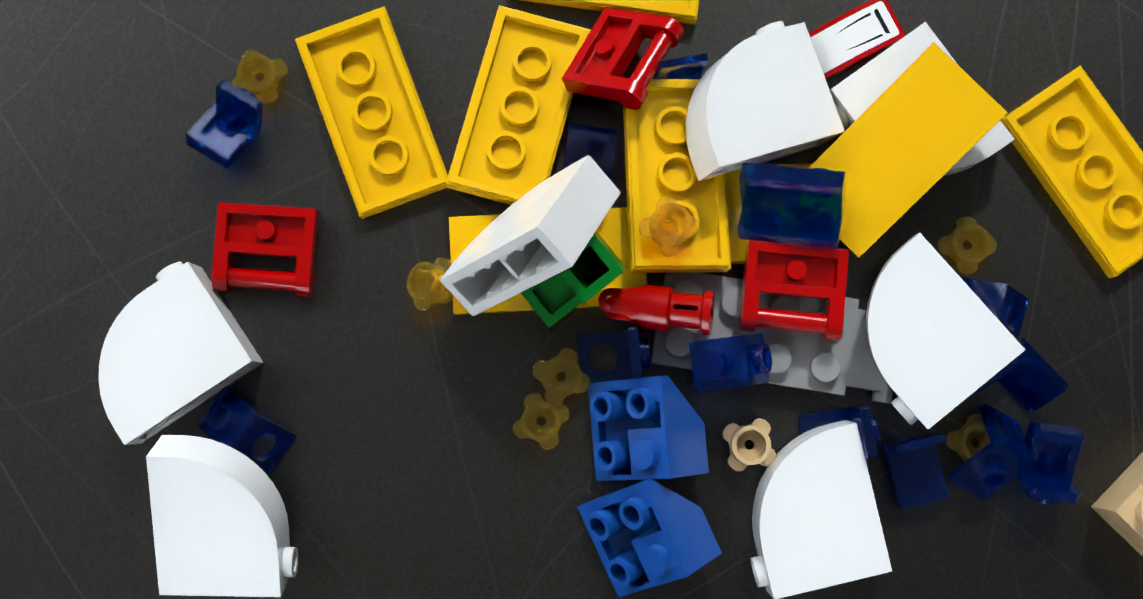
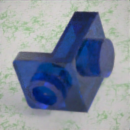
M221 80L216 86V102L186 133V144L228 169L262 131V103L249 90L242 87L237 88L226 80Z
M569 124L564 169L583 157L590 155L611 180L618 130Z
M762 333L689 342L695 392L769 382V372L772 369V354L768 344L764 342Z
M1029 422L1015 472L1029 497L1045 504H1057L1059 501L1068 503L1078 502L1080 492L1072 479L1085 438L1079 427Z

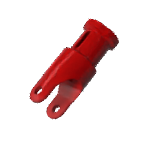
M644 285L629 289L607 288L599 295V305L610 319L629 321L633 325L649 330L669 331L670 327L700 329L702 335H711L714 319L715 291L706 290L704 295L675 293L672 287Z

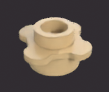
M757 418L751 424L742 426L730 423L724 428L722 435L724 440L728 442L730 456L727 461L733 470L743 471L748 465L757 464L767 467L776 458V452L771 448V440L768 435L771 431V426L766 420ZM747 440H751L754 443L753 448L750 450L745 448Z

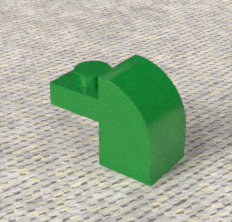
M596 230L572 267L521 292V294L545 324L551 328L579 304L587 302L625 271L626 266Z

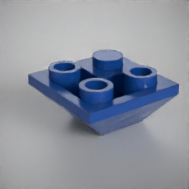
M667 375L588 383L596 481L645 480L649 478L672 479L709 473L705 424Z
M650 478L577 507L618 597L688 577L722 554L702 508Z

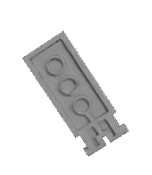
M702 272L664 274L663 286L672 287L675 293L704 295L706 290L715 291L713 326L711 335H702L700 329L670 327L669 331L655 330L650 359L651 364L838 396H845L846 387L872 391L871 401L891 404L893 390L885 381L872 356L866 330L867 310L858 309L859 299L845 297L843 330L840 340L824 339L821 333L756 327L755 332L739 331V311L742 301L743 279ZM760 293L759 308L824 314L826 300Z

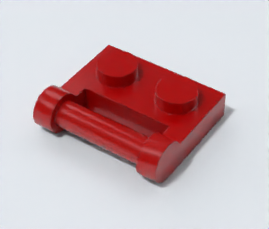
M604 8L562 77L567 92L615 100L632 110L641 109L648 96L646 88L669 48L677 46L684 34V28L677 20L671 17ZM645 38L652 39L630 79L622 77Z
M218 202L211 278L213 290L230 292L232 287L295 291V295L298 297H312L315 290L314 269L319 211L313 208ZM233 254L297 258L296 272L233 268Z
M749 240L746 244L742 301L739 311V331L755 332L756 327L821 333L824 339L840 340L844 321L849 250ZM760 293L825 299V313L759 308Z

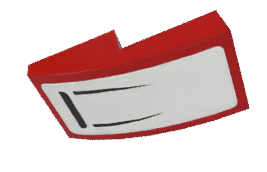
M870 0L811 31L809 36L827 81L858 62H865L888 49L905 37L906 34L887 0Z

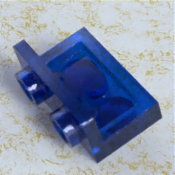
M742 163L739 176L742 210L737 228L740 239L831 249L838 247L844 214L845 172L832 171L825 168L810 169L778 166L772 163Z

